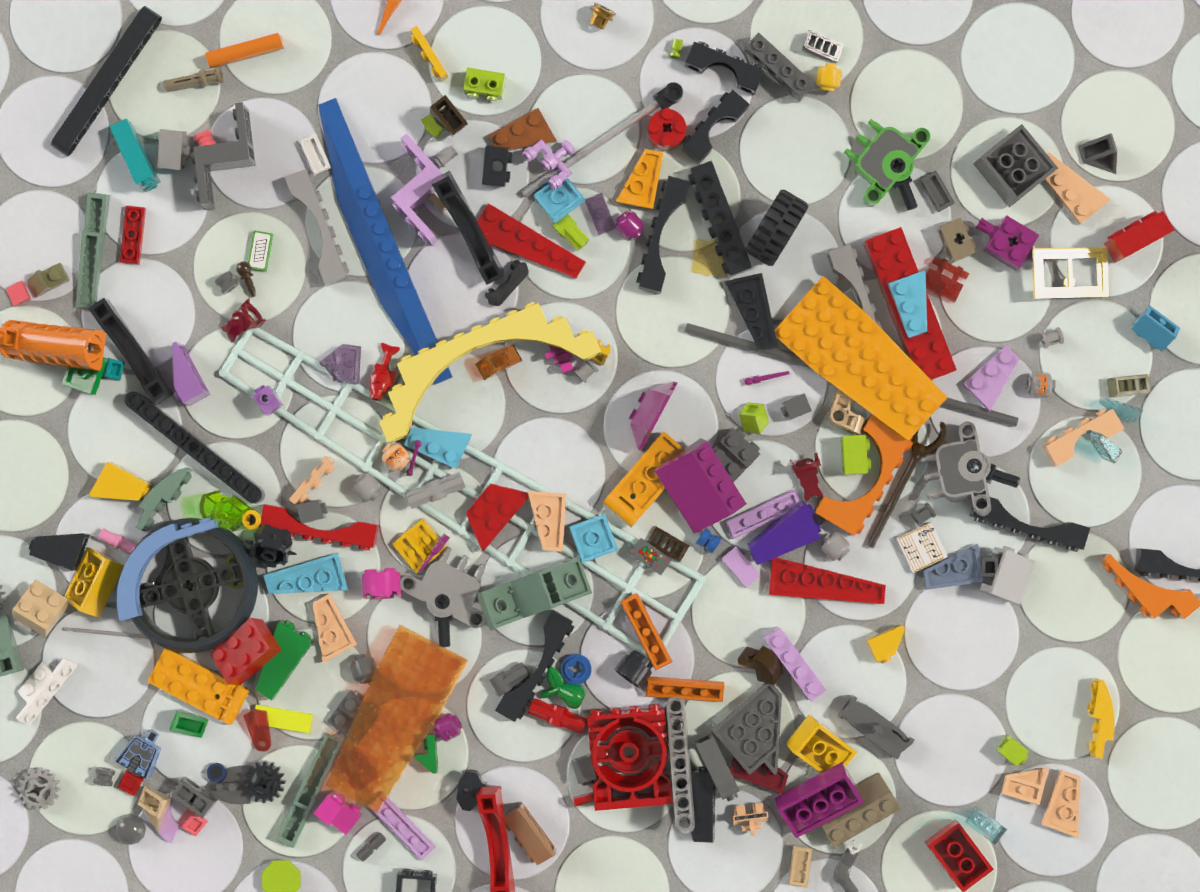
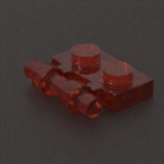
M935 256L932 263L938 267L936 271L931 268L927 270L925 274L926 289L952 302H956L963 287V284L957 282L959 277L966 280L969 273L964 271L962 267H956L948 263V260ZM945 269L953 273L952 278L943 275V270Z

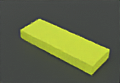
M256 704L253 724L310 733L314 714Z

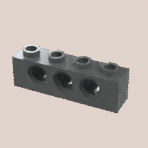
M759 32L746 45L744 52L799 102L813 89L815 83Z

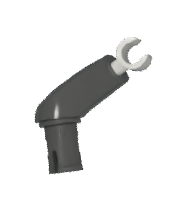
M855 840L849 844V848L846 849L840 858L833 875L834 882L839 883L845 892L859 891L849 877L851 868L858 856V851L862 848V844L858 848L854 847L853 843Z

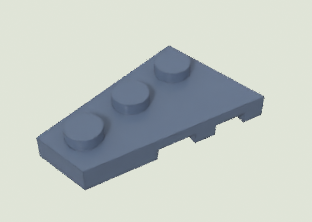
M978 544L923 570L925 590L984 582Z

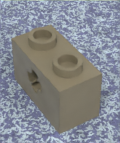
M961 218L937 228L951 264L976 253L975 242L969 238L967 233L969 232L968 225ZM956 236H957V238L960 237V238L962 239V241L959 242V244H958V242L955 243V241H954V239L956 238Z

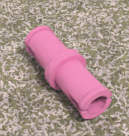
M105 528L101 530L98 537L99 540L113 545L114 549L117 550L119 548L129 554L132 553L137 545L123 538V535L119 534L118 536Z

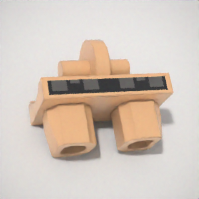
M763 803L752 804L753 814H746L745 805L735 806L733 826L743 825L742 831H750L751 836H755L754 830L762 829L760 822H768V812H765Z

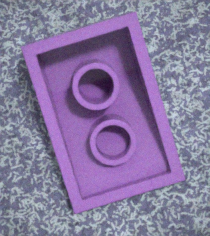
M174 342L173 376L174 388L176 390L174 394L179 402L191 406L211 394L185 346L179 342Z

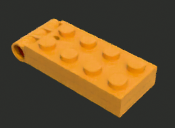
M663 431L602 503L632 528L665 489L654 470L683 451L684 448ZM635 494V499H631L630 495Z
M165 648L147 681L229 725L233 724L250 692L248 688L242 685L227 684L221 674L180 652Z

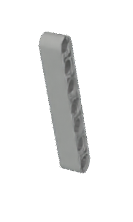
M672 697L668 700L666 707L676 827L680 832L687 834L695 828L687 715L683 701L678 697ZM675 703L681 704L680 710L672 711V706ZM681 722L683 724L682 728L678 731L673 730V725ZM678 741L684 742V746L680 750L674 748ZM678 761H685L683 769L676 768ZM680 780L687 781V785L683 789L677 787ZM687 799L688 806L686 808H679V802ZM683 819L690 820V825L687 828H681L680 826Z

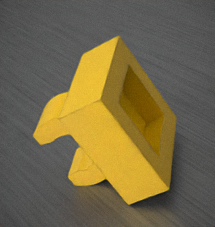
M599 339L597 342L602 354L591 358V360L604 365L611 351L610 344L604 347L600 345L601 340Z

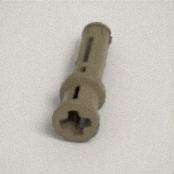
M217 66L216 69L205 71L202 69L198 74L164 80L166 91L170 92L197 85L206 87L211 83H224V77L221 67Z

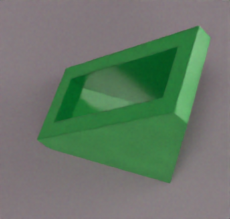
M180 709L175 712L169 730L202 738L209 720Z

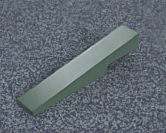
M89 192L87 194L85 228L82 231L76 307L89 308L97 303L110 195Z
M328 733L325 734L276 840L295 848L340 751L343 740Z

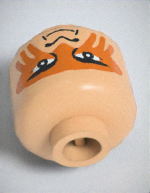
M389 443L382 450L384 453L382 461L392 471L398 470L400 472L410 462V453L400 443H395L394 445Z

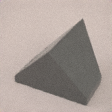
M1112 133L1078 146L1083 164L1116 174L1117 148Z

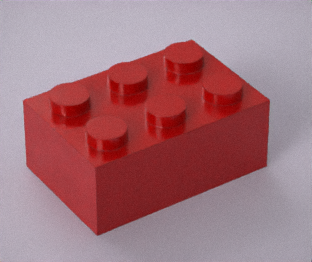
M1155 210L1141 218L1142 222L1137 220L1124 227L1125 232L1121 229L1107 237L1109 241L1103 244L1107 247V251L1114 263L1175 231L1164 210L1159 213Z
M250 618L209 654L227 684L241 685L277 655L281 648L263 619Z
M955 819L924 842L962 892L968 890L994 870L961 824Z

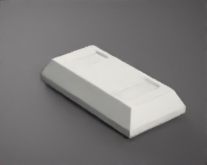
M316 133L299 140L313 175L331 168Z

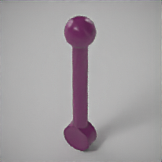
M416 440L414 443L415 449L409 469L406 472L407 476L413 475V466L418 449L422 445L420 440Z

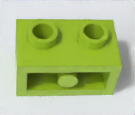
M467 67L463 88L464 94H467L470 98L486 97V100L494 102L497 99L502 100L506 79L505 73Z
M866 435L841 437L843 475L867 474L868 470L871 469V460L867 458L870 442L869 439H866Z

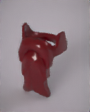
M248 298L238 310L234 311L232 318L228 320V324L221 327V329L227 333L229 340L233 343L237 335H241L251 328L261 327L266 319L262 318L259 311L250 303V298ZM248 311H251L255 315L256 321H254L252 316L248 314Z
M817 452L814 453L815 461L811 458L797 461L794 466L792 459H790L793 473L800 480V485L804 489L805 501H808L813 495L817 497L823 496L818 487L819 480L816 475L818 474L817 467L821 466Z

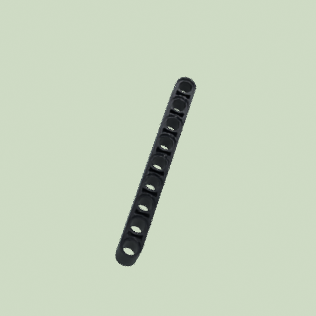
M147 6L141 8L52 139L51 146L67 157L73 153L158 28L162 16Z
M135 391L126 394L124 402L127 407L245 500L256 504L264 500L265 492L260 486L147 397ZM137 395L139 398V402L137 405L133 406L131 403V399L133 396ZM150 407L154 409L152 417L146 415V411ZM164 419L169 421V426L166 429L161 427V422ZM178 431H183L184 438L181 441L176 439ZM197 442L199 444V450L196 453H193L191 451V446L193 443ZM209 454L214 456V462L211 465L206 463V457ZM227 466L229 474L224 477L221 474V469ZM238 478L244 480V486L240 489L236 486ZM255 489L260 494L257 500L251 498V492Z

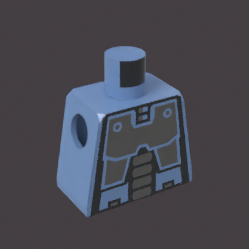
M149 729L145 737L135 736L116 758L115 762L147 780L152 776L161 752V747L154 744L159 734Z

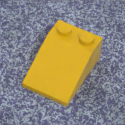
M810 714L785 743L795 755L820 773L841 762L846 767L857 753Z

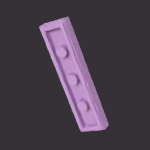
M792 490L727 520L725 523L732 538L735 539L780 518L799 503L800 500L796 491Z
M383 791L368 804L376 815L421 861L436 847Z

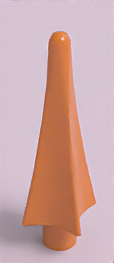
M387 0L377 35L382 33L386 23L402 0Z

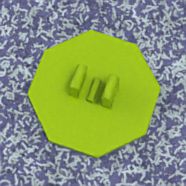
M273 860L261 873L262 889L265 892H297L301 887V871L289 860Z

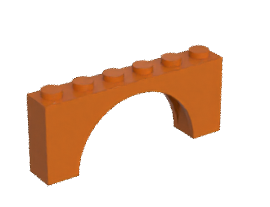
M870 414L863 426L862 432L870 437L879 453L880 469L874 485L863 496L851 501H836L822 496L814 510L817 516L851 536L861 533L865 526L862 524L866 517L869 518L874 511L872 507L874 502H879L884 494V491H882L884 485H889L894 475L891 473L895 467L899 468L903 461L901 456L904 451L908 452L913 444L911 439L906 440L873 414Z

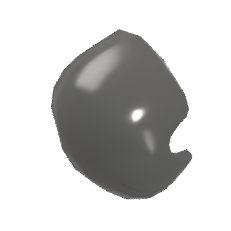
M134 814L122 816L117 821L115 829L118 839L127 845L139 843L144 838L146 831L143 820Z

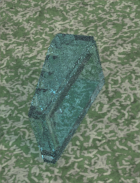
M1102 398L1099 401V404L1109 410L1114 409L1116 415L1129 423L1136 422L1143 412L1141 408L1110 398Z
M1087 430L1086 434L1099 455L1104 460L1116 463L1123 451L1102 434Z

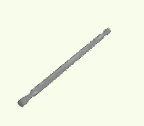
M64 627V631L147 638L143 634Z

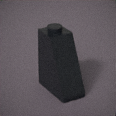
M91 534L37 536L30 542L29 555L71 571H76Z

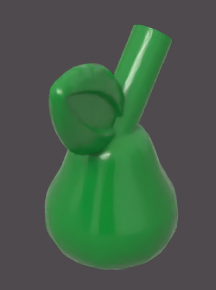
M549 667L546 675L547 681L552 688L542 691V698L545 699L558 695L569 708H579L586 695L585 688L579 684H563L561 674L555 668Z

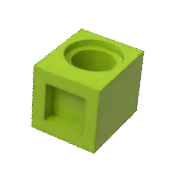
M1009 735L996 748L997 752L1015 766L1022 765L1028 758L1027 754L1029 751Z

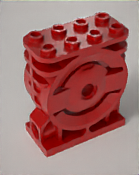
M650 704L648 708L641 709V706H629V710H622L621 707L610 708L609 712H602V709L591 710V713L587 714L591 762L598 776L597 780L593 783L595 811L673 804L671 779L663 772L668 759L664 707H660V704ZM625 726H633L640 728L641 730L646 732L649 737L657 736L659 739L647 740V738L639 731L626 729L617 732L610 739L609 744L598 745L599 741H606L609 735L616 729ZM629 746L634 749L632 756L624 754L623 751L626 747ZM661 757L659 761H652L646 770L633 776L618 774L609 765H599L601 762H610L615 769L622 773H635L642 770L650 758ZM661 775V776H663L665 779H658V778H659V776ZM653 784L654 794L635 793V791L643 790ZM611 787L619 791L631 793L629 795L612 797Z

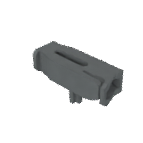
M852 695L839 712L838 717L841 719L845 717L853 728L891 756L898 759L900 754L913 744L914 739L911 737L907 739L902 730L868 705L856 701L857 697ZM892 730H895L900 735V737L896 735L894 732H892Z

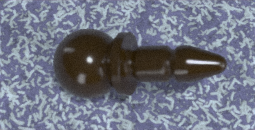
M246 261L238 263L236 271L241 276L240 279L245 280L248 292L252 297H255L256 289L251 279L254 276L251 273V265Z

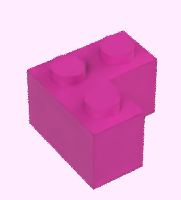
M332 791L313 814L328 826L331 823L347 835L363 814L356 804H349L341 792Z

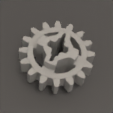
M41 767L37 769V772L35 769H31L30 774L27 772L23 774L25 779L18 781L22 784V786L17 787V790L21 791L18 798H24L22 804L28 803V809H31L33 806H35V811L40 810L41 807L43 810L47 809L48 805L54 804L53 799L59 798L56 792L61 791V788L56 787V785L60 781L54 780L56 774L49 775V769L44 772ZM45 786V788H43L41 791H32L37 787ZM49 789H51L50 795L48 797L47 793Z

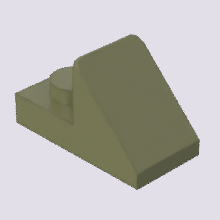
M61 263L44 271L37 270L27 280L35 298L70 281Z

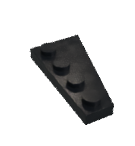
M758 273L725 281L759 352L778 348L763 274Z

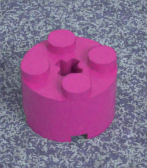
M385 568L384 572H377L376 569L365 570V574L362 575L363 599H367V596H372V600L394 598V594L401 597L400 572H397L396 568Z

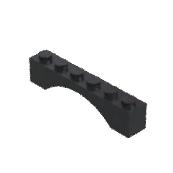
M451 171L434 178L432 186L461 232L486 285L504 277V269Z
M668 176L667 181L663 180L661 191L664 194L662 199L658 198L656 210H659V213L652 220L651 228H654L653 235H649L646 246L649 247L648 254H643L641 265H644L643 272L638 273L636 283H639L638 289L661 294L666 273L660 258V236L669 217L677 208L685 203L691 181Z
M102 298L89 307V311L98 324L110 337L132 368L150 400L158 405L174 393L110 300Z
M990 497L991 511L988 515H977L972 506L970 516L975 517L974 521L985 524L988 521L993 523L992 526L995 528H1011V532L1022 535L1024 532L1030 534L1029 538L1040 541L1043 538L1048 540L1047 544L1059 547V544L1066 546V550L1073 552L1084 550L1090 531L1089 527L1073 522L1049 528L1028 525L1012 516L1002 506L1000 501L993 497ZM979 502L977 504L979 509H984L987 506L986 502Z
M1136 548L1135 571L1141 572L1140 576L1152 577V573H1159L1160 578H1171L1172 575H1179L1181 580H1191V577H1198V581H1200V569L1180 565L1168 558L1161 550Z
M553 609L543 626L545 644L542 659L537 669L523 684L504 694L495 709L496 712L513 722L517 718L521 720L526 711L523 707L526 702L531 703L536 694L533 692L536 685L541 686L546 677L542 674L546 668L552 667L555 661L552 658L555 652L560 653L565 644L562 642L564 636H569L575 627L571 625L573 620Z

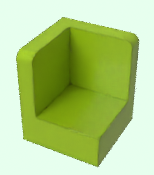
M747 402L739 413L745 432L761 434L769 423L764 404Z

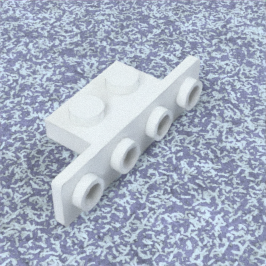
M64 658L53 671L46 663L41 662L18 691L27 702V705L16 719L30 725L73 673L77 664Z

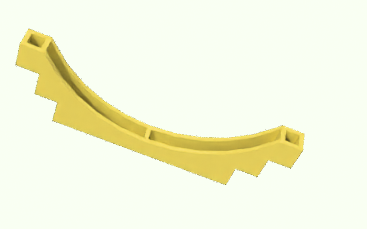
M532 302L525 305L524 310L519 312L513 310L507 313L505 318H494L484 327L482 325L475 326L471 329L472 332L459 333L453 336L454 339L451 341H440L436 343V347L430 350L427 347L418 351L419 354L416 356L408 355L401 358V362L397 363L405 385H395L392 387V391L388 392L396 414L393 412L383 416V420L379 421L387 442L393 443L408 437L415 411L426 390L440 373L470 352L495 343L530 341L561 348L586 361L602 354L594 332H589L587 329L577 334L578 337L575 338L566 317H555L548 324L541 305Z

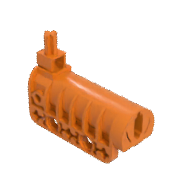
M8 320L0 328V353L6 358L37 364L101 371L106 332L95 329L37 324L17 320Z

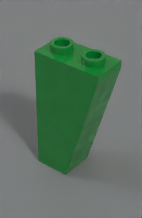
M281 620L277 624L273 637L280 646L281 651L263 666L255 689L270 700L275 699L314 643L310 640L311 636L308 633L297 631L295 629L296 625L289 620L285 622Z

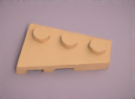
M324 456L321 460L324 464L314 468L310 473L311 478L309 480L306 479L289 498L293 504L304 503L309 497L307 493L312 488L315 490L322 483L320 479L325 474L328 476L335 467L333 465L336 462L331 457Z
M331 594L312 603L323 663L357 645Z

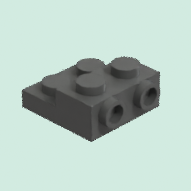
M732 428L713 448V451L733 482L760 455L758 452L760 448L753 441L749 443L745 440L746 434L739 428L736 430Z
M350 690L327 722L358 745L381 712L378 711L380 708L373 702L367 703L363 700L364 696L360 692Z

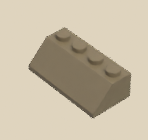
M879 772L856 785L864 803L821 825L834 848L901 809Z

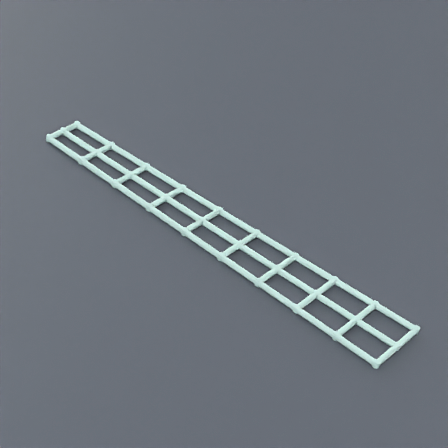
M251 328L245 331L219 371V375L251 397L256 394L254 392L255 389L229 373L235 360L240 356L281 381L274 391L279 398L286 386H289L329 410L318 431L282 407L275 412L407 499L406 493L409 492L408 490L372 467L384 445L387 446L389 444L384 433L381 434L340 409L352 389L369 398L370 390L260 328ZM252 333L295 356L285 375L243 350ZM302 361L345 384L334 404L291 379ZM382 397L381 401H376L396 414L390 400ZM414 414L413 423L424 429L443 431ZM336 415L378 440L366 462L324 436ZM469 444L467 445L465 452L496 468L481 493L467 485L460 490L473 499L477 500L490 483L495 484L502 472L537 492L555 493ZM407 450L410 453L409 460H412L413 453ZM416 456L415 463L427 470L417 488H421L424 484L429 483L433 475L440 479L450 476L438 468L441 463L440 461L434 459L431 464ZM566 499L565 507L587 520L597 517ZM427 503L418 506L480 547L476 536L467 530L470 526L467 516L462 525H459ZM514 515L510 521L525 531L511 555L508 557L491 545L485 551L525 577L533 573L515 561L530 536L533 534L539 538L534 517L528 523ZM609 523L614 535L634 546L639 541V539ZM563 544L562 553L572 559L580 557L579 553ZM666 555L672 560L669 564L670 566L697 580L676 613L635 588L636 583L647 567L643 562H640L629 582L626 583L589 560L582 563V565L622 588L623 592L606 620H603L574 600L565 604L649 659L644 647L640 643L612 626L613 621L622 608L620 601L629 597L630 594L638 593L643 602L673 619L662 637L666 647L706 581V577Z

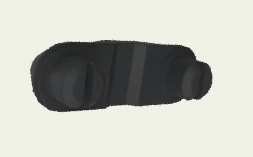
M514 260V264L511 263L510 270L513 271L508 275L507 280L500 284L496 290L490 288L488 289L489 293L485 292V298L488 299L489 305L500 306L529 274L525 262Z

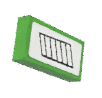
M254 230L248 260L252 269L267 272L273 233Z

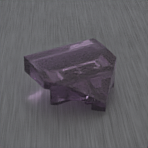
M342 344L321 360L319 364L326 368L333 381L337 380L341 383L357 385L360 381L361 346Z

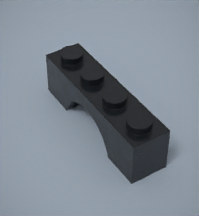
M702 41L693 43L684 67L701 74L713 66L726 67L735 75L738 89L755 95L765 71L762 70L760 65L745 63L743 58L728 56L724 50L718 48L716 50L711 49L708 44Z
M733 89L730 93L725 92L719 100L721 103L717 108L715 106L711 108L707 113L709 117L705 122L701 120L695 127L696 132L692 137L688 135L682 142L684 145L682 151L698 165L712 151L713 147L709 140L711 128L716 123L724 120L737 122L750 106Z

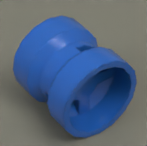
M705 528L696 544L700 547L704 546L712 554L722 538L718 535H713L709 529Z

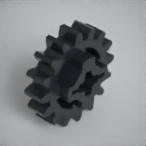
M267 760L263 761L262 765L260 762H256V768L250 766L249 770L251 773H245L248 779L244 780L243 783L248 784V787L244 790H250L251 793L248 797L250 798L254 795L255 802L259 799H262V803H266L267 799L273 802V796L279 798L281 795L278 791L283 792L285 790L281 786V784L286 783V780L281 778L285 773H279L280 766L274 768L275 762H272L270 765H268ZM266 769H267V770H270V771L273 772L274 774L271 775V774L267 773V772H266ZM257 773V779L252 783L253 776ZM263 779H264V780L272 779V780H270L269 783H267L266 785H265V784H259V785H257V784L260 783ZM277 781L276 789L273 791V783ZM256 789L263 791L264 794L258 793Z

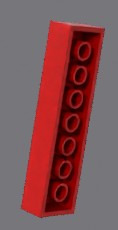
M902 227L865 240L863 243L864 249L905 354L930 380L956 371V366L927 292V332L908 338L888 284L919 273Z

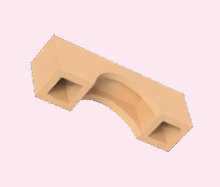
M1104 408L1095 413L1097 415L1095 418L1090 420L1088 417L1080 421V426L1077 428L1069 427L1062 431L1064 435L1059 438L1053 436L1046 440L1047 444L1042 446L1053 467L1059 466L1074 457V445L1081 435L1094 433L1102 439H1106L1124 430L1114 409L1107 410Z

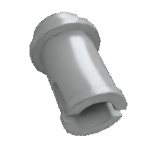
M450 145L439 155L436 154L433 160L439 168L445 167V164L458 156V153Z

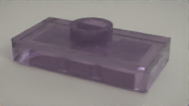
M600 193L585 199V204L598 236L615 230L616 227L603 194Z

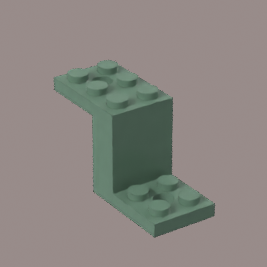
M580 557L477 593L489 630H493L591 594L592 591ZM568 577L571 578L572 585L569 584ZM498 602L501 603L502 610H499L497 606Z

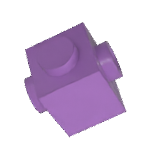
M264 385L260 386L254 391L256 394L252 396L266 416L271 415L284 405L269 385L266 387Z

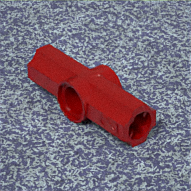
M533 698L527 713L546 720L547 723L556 727H564L582 734L587 721L586 717L570 712L565 707L549 704L537 698Z

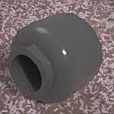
M366 654L356 656L355 660L350 664L353 678L355 681L360 682V684L374 681V677L378 674L374 658L366 657Z

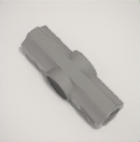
M460 472L446 478H439L426 483L423 487L406 493V497L411 509L428 502L432 503L445 498L448 494L465 488V484Z

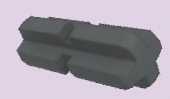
M380 832L377 833L369 841V844H366L357 852V857L364 862L374 853V849L377 850L386 841L385 836Z

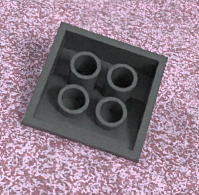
M1023 124L973 163L1009 208L1058 169Z

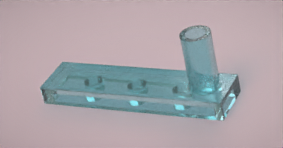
M977 806L965 821L994 845L997 844L1007 831L1004 826Z

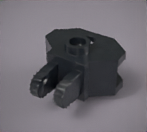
M470 769L459 780L456 800L462 810L471 811L478 804L476 795L481 787L495 786L484 782L477 770ZM467 787L469 791L465 792L463 788Z

